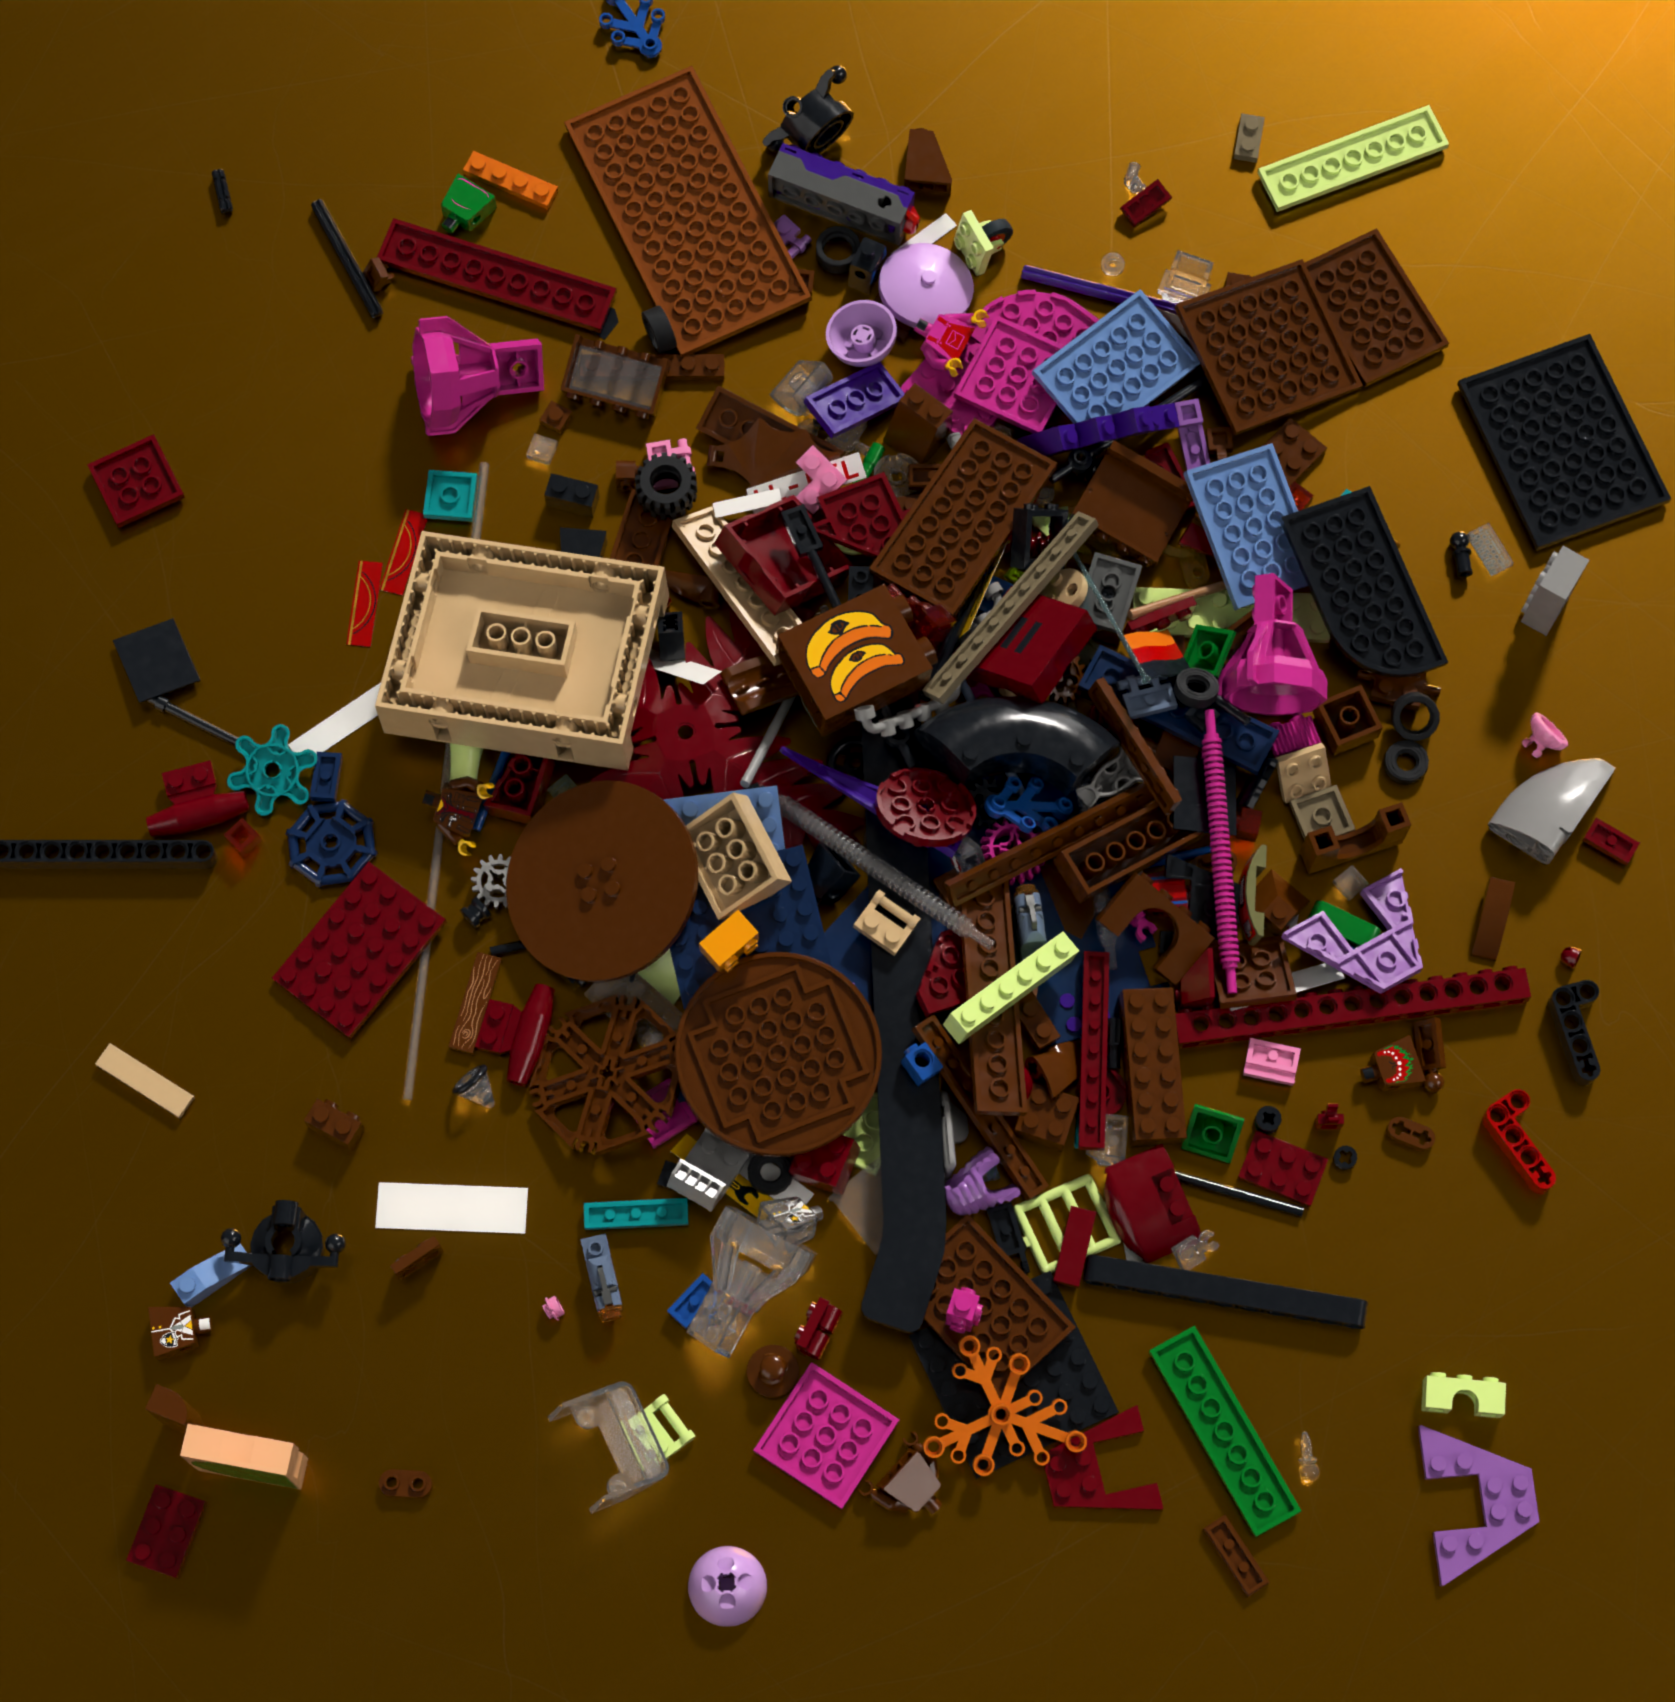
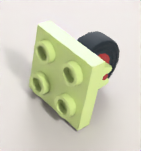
M972 210L962 214L954 237V243L957 249L961 250L965 256L967 266L973 270L976 276L985 273L991 255L1002 249L1001 246L1011 238L1013 229L1006 219L988 220L979 223Z

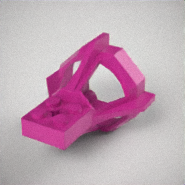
M448 316L419 319V327L415 329L412 343L413 356L411 357V363L414 367V382L421 416L425 421V432L428 436L456 433L489 400L496 398L498 395L544 391L542 344L538 338L487 343ZM453 342L459 343V354H455ZM520 363L522 366H518V370L515 371L513 366Z
M1274 573L1256 575L1255 585L1252 587L1253 597L1255 598V606L1252 609L1254 624L1248 629L1244 642L1221 671L1217 679L1219 684L1218 695L1246 713L1268 716L1292 715L1295 717L1302 715V713L1312 712L1327 700V679L1323 671L1318 667L1304 630L1298 624L1292 622L1293 589Z

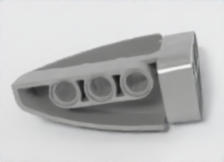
M1591 758L1564 762L1541 771L1523 782L1509 794L1489 821L1488 827L1494 833L1543 864H1550L1616 767L1603 759Z

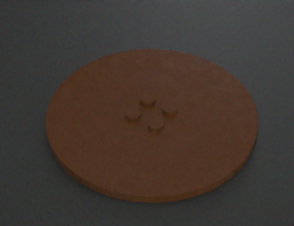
M606 780L585 783L573 787L550 800L531 818L522 831L512 852L507 872L506 896L509 915L513 927L526 949L536 960L552 971L568 978L585 982L619 980L640 972L656 962L668 951L682 933L693 910L697 895L698 861L689 830L678 813L662 798L643 787L622 781Z
M766 952L737 960L739 963L728 973L723 969L721 972L717 971L709 977L692 996L683 1012L676 1034L674 1050L675 1068L681 1092L689 1108L701 1124L717 1138L736 1149L769 1157H790L815 1151L830 1144L847 1132L862 1116L874 1095L882 1061L881 1038L875 1016L858 988L841 972L820 960L789 952Z

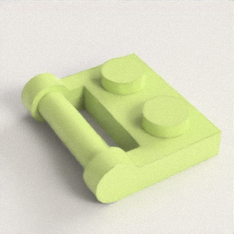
M665 1394L658 1397L652 1404L627 1421L630 1429L658 1466L696 1437L692 1430L688 1431L668 1403L670 1400ZM659 1409L680 1436L677 1441L674 1442L655 1417L654 1413Z

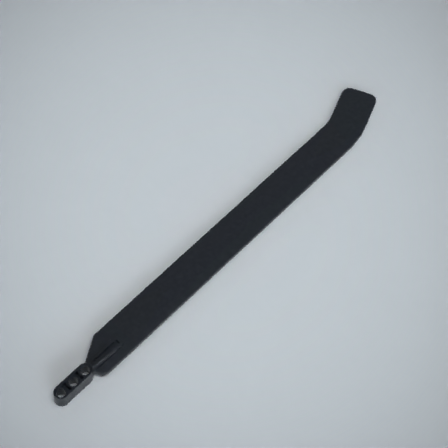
M882 580L881 585L885 584L886 587H892L896 590L895 593H890L892 598L900 594L904 596L902 590ZM920 690L889 704L894 716L900 711L913 709L915 705L920 704V698L918 697ZM880 709L875 711L876 716L871 720L876 724L879 723V720L884 719ZM917 718L913 719L914 726L909 728L911 733L921 725V721H917ZM861 722L863 781L879 786L881 782L884 783V781L890 778V774L907 769V766L898 748L889 746L885 741V737L881 736V733L872 734L867 732ZM899 734L893 735L895 739H901ZM910 738L907 744L918 765L916 768H924L923 751ZM865 808L869 903L880 889L885 893V897L911 915L916 914L921 920L895 956L871 940L874 1016L879 1028L882 1046L881 1071L877 1084L883 1233L878 1254L861 1303V1311L863 1316L872 1322L904 1333H914L923 1323L945 1251L947 1222L939 1073L918 1087L900 1063L905 1056L904 1051L915 1043L918 1046L921 1045L911 1029L927 1019L918 1002L916 992L933 950L928 848L925 846H914L912 843L895 836L882 825L876 814ZM878 904L875 910L904 929L907 924ZM915 1058V1063L919 1067H926V1063L922 1058Z

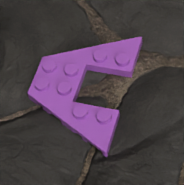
M1402 868L1367 886L1360 893L1365 902L1387 928L1388 931L1353 950L1325 912L1322 911L1283 932L1281 936L1283 940L1380 994L1418 974L1423 968L1422 959L1418 953L1417 938L1415 939L1413 930L1414 921L1411 907L1407 902L1408 893L1405 892Z
M1420 1425L1418 1426L1425 1480L1477 1475L1485 1527L1433 1532L1441 1587L1539 1523V1515L1531 1468Z

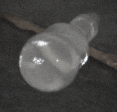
M1303 1432L1300 1442L1303 1458L1298 1460L1301 1464L1298 1473L1304 1482L1311 1483L1318 1479L1320 1470L1317 1464H1315L1317 1458L1312 1457L1309 1435L1307 1432Z

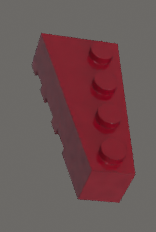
M516 753L515 757L509 761L504 775L494 786L495 789L491 794L493 797L486 799L483 804L488 815L528 824L531 818L542 808L556 760Z

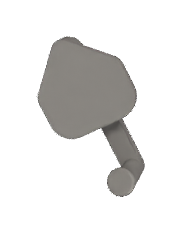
M940 1090L944 1180L947 1182V1180L951 1179L956 1167L954 1144L965 1141L969 1129L967 1115L950 1101V1095L946 1090Z

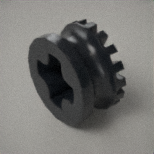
M1341 1146L1334 1153V1163L1339 1169L1348 1170L1356 1164L1357 1153L1350 1146ZM1340 1152L1344 1154L1349 1152L1351 1154L1350 1164L1339 1161L1341 1158Z

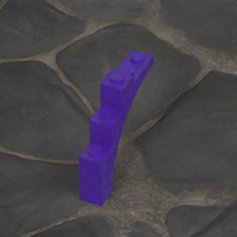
M1175 403L1132 408L1112 415L1094 417L1075 424L1057 426L1018 438L1017 441L1046 457H1050L1077 448L1180 426Z

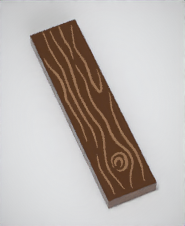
M477 952L449 1042V1049L474 1055L475 1044L489 999H491L502 958Z

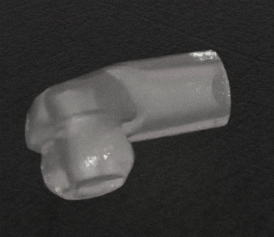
M1130 162L1124 178V184L1133 194H1138L1146 188V185L1138 177L1141 166L1136 162Z

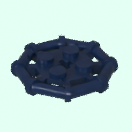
M341 799L338 802L316 805L310 803L307 805L308 808L285 833L288 837L290 856L288 864L290 868L296 869L318 888L325 885L352 882L368 861L370 862L372 858L377 856L378 852L375 850L373 834L374 821L348 804V801L345 799ZM336 812V816L331 817L332 819L320 818L319 814ZM344 815H348L357 823L351 826L343 820ZM313 817L314 824L307 832H303L302 829ZM363 831L365 846L357 845L356 833ZM334 837L337 838V845L327 848L326 839L332 840ZM298 840H305L306 852L299 854ZM355 853L361 854L362 856L350 869L347 863ZM311 859L320 866L318 872H315L304 863ZM342 867L344 873L326 875V870L329 868L334 870Z

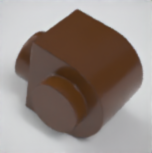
M616 460V489L624 491L635 489V476L638 475L637 470L640 466L636 465V460Z

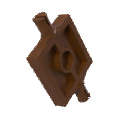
M1358 668L1356 678L1371 681L1372 690L1369 700L1392 706L1400 696L1409 692H1420L1439 697L1441 687L1427 684L1426 673L1410 677H1387ZM1412 702L1404 708L1418 711L1420 703Z

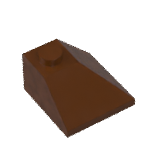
M1272 869L1256 886L1255 911L1264 913V928L1274 936H1280L1310 903V900Z

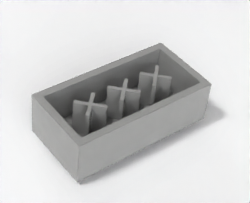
M1562 546L1559 553L1554 551L1546 567L1536 580L1521 610L1524 613L1521 622L1547 636L1572 594L1589 560L1565 546Z

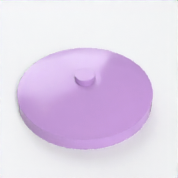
M915 243L899 248L886 259L879 275L878 290L882 303L891 311L893 316L900 322L915 328L920 318L933 325L939 314L966 313L973 297L974 284L968 267L956 254L938 245Z

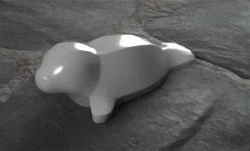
M1120 746L1118 754L1097 770L1091 783L1078 788L1076 793L1084 806L1090 809L1099 798L1121 794L1135 783H1143L1144 781Z

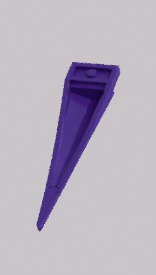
M781 747L779 751L877 815L875 798L879 786L825 766L789 748ZM921 805V807L926 808V810L929 811V808L926 805ZM962 840L947 847L934 848L952 858Z

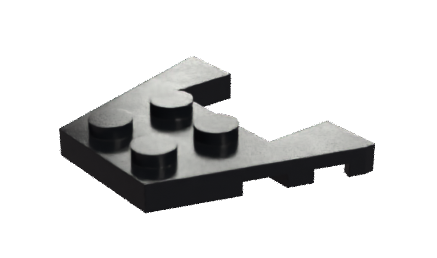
M1166 855L1164 877L1190 880L1188 910L1193 913L1190 918L1197 924L1201 920L1211 928L1212 931L1209 934L1215 938L1213 941L1220 939L1217 937V933H1219L1217 932V926L1219 925L1216 924L1218 919H1216L1217 912H1215V907L1217 906H1215L1216 899H1214V894H1216L1214 893L1215 886H1213V881L1215 880H1213L1212 876L1214 873L1172 855ZM1234 882L1231 886H1234L1233 893L1235 897L1232 899H1235L1234 906L1236 910L1233 912H1236L1235 919L1238 920L1240 884ZM1160 930L1158 953L1163 954L1170 946L1174 937V931Z

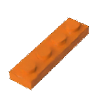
M476 151L472 152L463 168L464 175L547 210L559 191L556 185Z

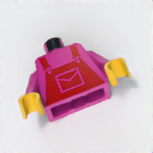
M979 309L975 313L939 314L933 325L920 318L914 331L926 337L920 349L923 351L929 365L934 369L950 372L952 377H956L958 373L955 368L963 369L959 357L976 328L973 325L977 324L979 328H985L987 324L981 319L989 318L987 312Z

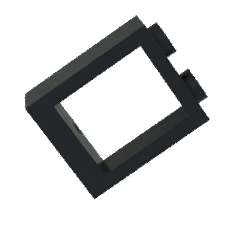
M1024 503V508H1014L1010 567L1027 570L1038 558L1030 557L1032 516H1051L1050 544L1068 523V510L1059 509V504L1044 503V508H1038L1039 504Z

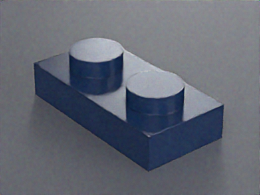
M317 752L318 760L314 766L310 799L311 801L336 802L343 761L342 753Z

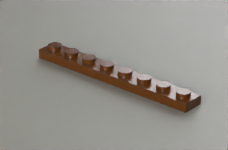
M954 868L933 879L932 884L958 926H960L959 905L954 907L949 903L944 882L958 875ZM1032 991L1019 1000L1020 1024L1037 1051L1060 1039V1034Z
M933 1014L911 1030L920 1044L926 1042L943 1065L940 1071L941 1075L985 1141L999 1157L1000 1163L1014 1184L1020 1189L1024 1199L1028 1201L1049 1186L1003 1116L975 1115L971 1069L936 1016Z

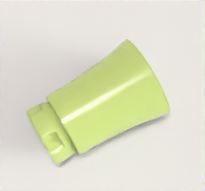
M449 743L451 755L449 782L452 779L465 776L477 779L483 748Z

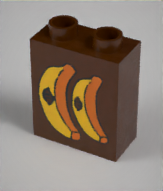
M885 584L778 634L775 653L822 737L856 721L854 709L857 707L873 705L875 711L924 688L930 680L932 666L938 663L936 652L928 638L924 636L916 640L908 626L909 623L914 621V617L907 600L901 594L892 598Z

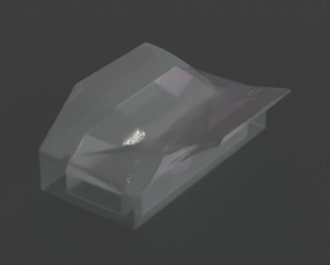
M1106 1114L1104 1151L1086 1150V1155L1095 1159L1098 1166L1109 1167L1125 1160L1129 1116Z

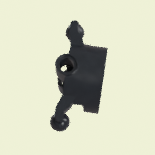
M835 65L828 69L820 77L816 88L803 98L796 96L786 98L783 102V112L786 116L780 127L771 131L763 139V145L771 152H778L784 140L788 139L793 145L800 147L803 151L820 154L840 138L852 122L854 113L842 100L835 101L829 92L831 82L841 84L846 80L847 72L845 68L841 65ZM797 102L800 105L798 113L794 111V106Z
M291 1200L275 1201V1205L272 1206V1214L264 1218L254 1230L250 1243L251 1253L234 1252V1249L241 1242V1234L237 1229H226L221 1235V1243L225 1247L224 1262L253 1265L268 1280L285 1285L300 1283L312 1276L317 1268H338L339 1253L344 1250L346 1240L341 1234H331L327 1237L324 1246V1237L315 1221L309 1218L301 1207H298V1202ZM292 1231L294 1235V1245L290 1249L291 1256L276 1254L273 1248L274 1240L282 1232ZM325 1247L330 1252V1256H323Z

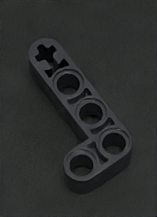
M1583 980L1557 988L1547 1002L1570 1072L1575 1083L1580 1086L1591 1085L1600 1074V1065L1580 1011L1590 1007L1599 996V987L1590 980ZM1580 990L1588 991L1591 995V998H1583L1580 994ZM1556 997H1563L1567 1005L1557 1003ZM1564 1020L1572 1021L1575 1029L1567 1028ZM1572 1044L1581 1045L1583 1053L1574 1051ZM1584 1069L1586 1072L1590 1071L1591 1074L1588 1075L1587 1073H1582V1070Z

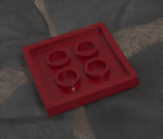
M154 434L87 464L118 528L185 498Z

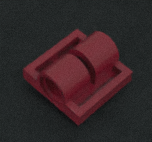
M822 1297L819 1298L817 1303L812 1302L806 1313V1321H808L806 1326L800 1325L794 1337L797 1353L804 1357L809 1356L820 1360L831 1338L819 1330L833 1334L843 1312L829 1304V1301Z

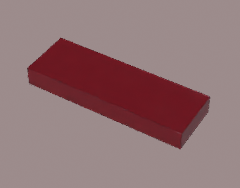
M1071 1206L1053 1282L1079 1288L1096 1216L1095 1211Z

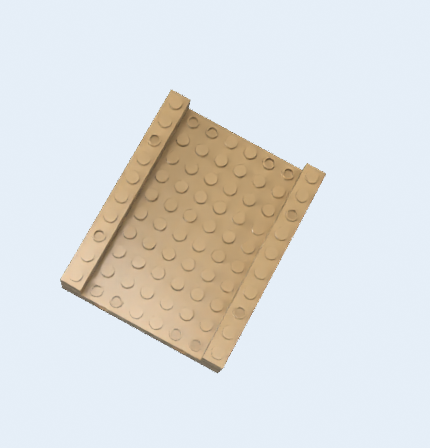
M422 531L375 703L384 733L628 771L633 752L631 731L658 617L665 616L669 599L665 567Z

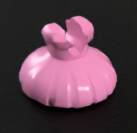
M1540 713L1532 715L1530 724L1533 734L1530 738L1526 737L1522 741V745L1526 748L1535 741L1537 749L1532 753L1534 757L1539 758L1545 748L1562 750L1568 746L1565 736L1549 719Z

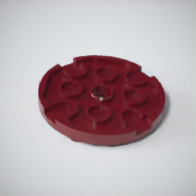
M907 768L890 774V778L879 785L875 798V810L882 825L895 836L917 847H947L965 838L971 831L975 821L976 804L971 793L963 784L957 785L947 779V774L927 768ZM921 805H926L929 808V811H927L926 808L921 807Z

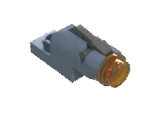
M1024 884L1016 887V893L1014 894L1017 919L1016 937L1020 961H1023L1047 943L1039 891L1036 890L1033 884Z
M606 1233L580 1239L598 1316L601 1317L602 1322H610L622 1318L621 1311H623V1306Z

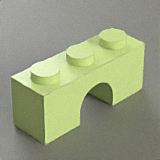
M1431 1372L1430 1376L1427 1375L1423 1379L1421 1411L1449 1413L1452 1410L1454 1395L1465 1394L1473 1401L1474 1416L1501 1418L1505 1415L1506 1383L1499 1382L1498 1378L1483 1377V1381L1472 1380L1470 1375H1456V1378L1446 1377L1445 1373Z

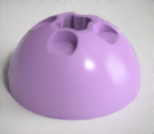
M858 300L842 306L832 315L826 328V340L832 353L840 361L855 367L872 366L882 361L892 350L897 336L896 321L891 311L886 306L871 300Z
M721 1546L706 1552L697 1560L690 1572L688 1594L691 1604L703 1619L714 1625L730 1627L747 1622L760 1610L767 1594V1579L762 1565L751 1553L734 1546Z

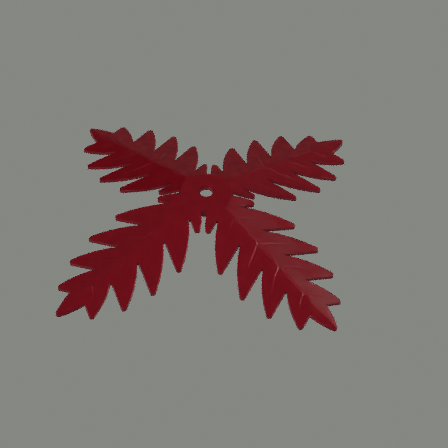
M799 605L791 608L802 623L815 616L814 611L799 607ZM731 606L730 622L735 642L711 616L706 617L707 646L714 667L711 666L692 643L687 642L685 647L686 663L691 661L720 671L765 653ZM649 658L631 732L638 729L641 730L631 739L632 743H639L653 737L656 738V741L633 749L634 755L647 756V758L631 761L628 771L612 768L592 778L591 782L606 780L622 781L643 787L662 799L684 797L678 776L682 778L689 788H693V776L689 763L695 762L701 786L706 784L710 769L714 793L741 790L744 787L740 785V781L764 736L730 740L741 733L740 727H715L716 724L735 723L739 720L738 716L723 712L739 710L720 673L705 684L689 680L693 693L683 683H679L678 690L682 703L678 705L676 704L673 688L670 685L666 687L664 697L661 699L657 674ZM681 727H690L693 730V735L689 739H682L678 735ZM775 737L763 761L779 752L781 747L790 745V738ZM791 759L761 763L750 785L758 782L759 786H778L785 849L803 845L804 836L807 833L814 850L818 843L836 846L844 856L864 861L863 856L867 855V851L851 833L864 825V820L839 811L822 810L825 806L845 795L830 784L814 783L792 786L811 774V772ZM812 759L823 764L822 760Z

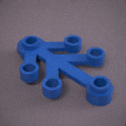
M606 0L609 5L617 6L627 20L614 19L610 13H602L600 15L599 23L603 29H618L611 34L612 44L617 47L623 45L637 48L647 58L658 56L662 50V42L658 35L661 24L665 21V12L660 8H656L651 12L653 23L648 35L644 25L653 0H639L640 6L637 17L625 0ZM655 15H661L662 17H661V18H655L654 16H655ZM604 19L610 20L608 23L603 22ZM623 31L636 33L638 38L625 37ZM620 36L622 39L615 40V37ZM654 44V46L648 47L647 45Z
M1010 776L1004 785L1005 788L999 795L993 794L986 798L984 807L985 812L990 817L998 819L1004 816L1017 825L1024 833H1031L1036 824L1044 832L1058 825V822L1053 817L1043 818L1036 812H1051L1055 818L1066 820L1073 811V804L1066 797H1061L1055 802L1030 801L1044 786L1043 781L1038 777H1032L1029 780L1026 790L1017 801H1007L1011 794L1017 793L1022 786L1019 778ZM1013 811H1018V812H1020L1021 814L1024 815V817L1021 818L1019 815H1017V814H1016L1015 812H1013Z

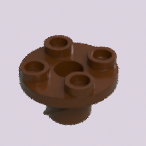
M767 1345L755 1351L749 1359L747 1378L756 1393L768 1398H778L794 1389L799 1378V1365L796 1357L787 1348L779 1345Z

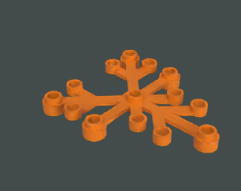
M966 1335L960 1339L958 1344L959 1351L969 1357L974 1370L967 1368L963 1363H956L952 1367V1374L957 1379L965 1378L981 1384L991 1406L988 1409L987 1415L969 1424L950 1419L945 1413H938L934 1417L935 1426L942 1430H952V1432L940 1438L937 1436L927 1437L923 1442V1451L927 1456L938 1458L943 1454L946 1446L957 1442L956 1447L950 1451V1459L956 1464H961L966 1460V1449L971 1435L991 1425L982 1453L977 1455L972 1463L973 1469L978 1475L988 1476L995 1467L992 1455L1001 1429L1009 1443L1008 1450L1013 1456H1021L1025 1451V1446L1019 1441L1012 1424L1022 1427L1034 1452L1033 1460L1038 1465H1046L1050 1460V1455L1044 1450L1037 1433L1065 1443L1066 1447L1072 1452H1081L1085 1449L1087 1438L1082 1432L1073 1430L1068 1433L1040 1423L1056 1414L1063 1415L1067 1411L1068 1406L1063 1399L1057 1398L1052 1401L1050 1406L1027 1417L1015 1414L1027 1407L1038 1406L1043 1400L1041 1392L1033 1389L1028 1391L1025 1397L1011 1403L1020 1375L1025 1374L1030 1368V1360L1026 1355L1015 1353L1009 1358L1008 1367L1010 1373L1000 1399L991 1378L997 1362L1002 1358L1001 1350L994 1346L989 1347L985 1352L986 1362L984 1365L979 1355L981 1347L979 1340L972 1335ZM966 1341L973 1342L972 1350H965L964 1344ZM991 1350L998 1351V1357L994 1360L989 1357ZM1016 1359L1023 1361V1366L1019 1369L1014 1367ZM958 1366H963L965 1369L964 1374L961 1376L955 1373V1369ZM1032 1393L1039 1395V1400L1035 1403L1030 1401ZM1057 1402H1062L1064 1405L1063 1410L1057 1412L1054 1408ZM999 1409H1004L1005 1417L1002 1419L996 1417V1412ZM941 1416L947 1419V1423L944 1426H939L937 1423L938 1418ZM1073 1436H1078L1080 1439L1079 1444L1076 1446L1071 1445L1070 1442ZM930 1442H937L938 1448L936 1451L929 1450L928 1445ZM1015 1443L1021 1445V1451L1018 1453L1012 1451V1446ZM962 1451V1459L955 1460L953 1458L954 1452ZM1040 1452L1046 1454V1459L1043 1462H1038L1037 1455ZM986 1460L988 1463L987 1467L980 1469L978 1467L979 1461Z

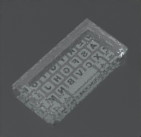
M1490 523L1467 534L1470 543L1491 576L1513 566L1514 562Z

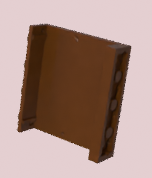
M1114 440L1068 520L1070 521L1078 511L1095 518L1099 526L1092 534L1097 541L1113 545L1118 553L1132 556L1143 567L1154 568L1193 499L1186 481Z

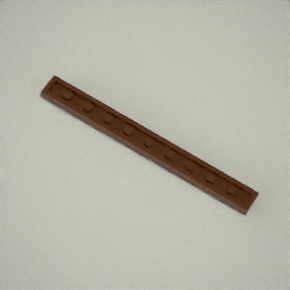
M1143 782L944 882L949 903L956 907L1059 855L1061 851L1157 801Z

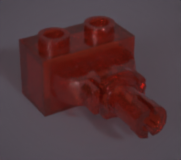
M894 583L887 586L892 598L901 594L907 600L914 617V621L909 623L908 626L916 640L924 636L927 637L936 651L957 620L941 604L932 606L927 602H920L915 596L907 598Z

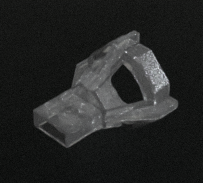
M729 1205L725 1206L710 1234L713 1283H711L708 1293L704 1297L687 1330V1333L714 1352L730 1358L753 1313L759 1312L761 1307L770 1298L790 1287L809 1271L818 1254L787 1234ZM739 1252L767 1266L773 1271L770 1274H766L762 1272V1269L760 1267L754 1265L753 1263L747 1260L742 1261L738 1258Z

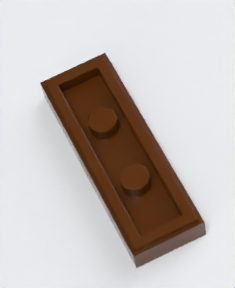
M1223 1515L1202 1529L1246 1598L1270 1583L1226 1515Z

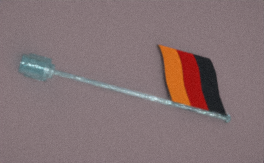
M1077 552L1073 554L1075 561L1140 673L1143 684H1148L1151 679L1158 677H1177L1182 670L1190 668L1168 629L1159 632H1134L1123 635Z

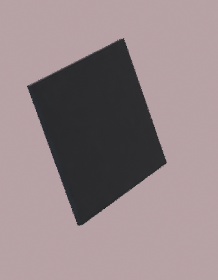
M173 618L113 640L139 703L200 681Z
M1173 756V786L1179 791L1182 798L1181 803L1173 811V829L1209 833L1210 828L1208 824L1210 822L1208 821L1209 815L1207 813L1209 809H1207L1208 803L1206 801L1208 796H1206L1207 790L1205 788L1204 759ZM1224 761L1222 764H1224L1225 796L1227 797L1226 809H1228V814L1226 815H1228L1229 822L1227 828H1229V835L1236 836V765Z

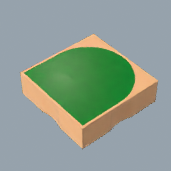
M187 1424L180 1454L184 1460L198 1471L300 1490L308 1458L299 1451V1448L294 1443Z

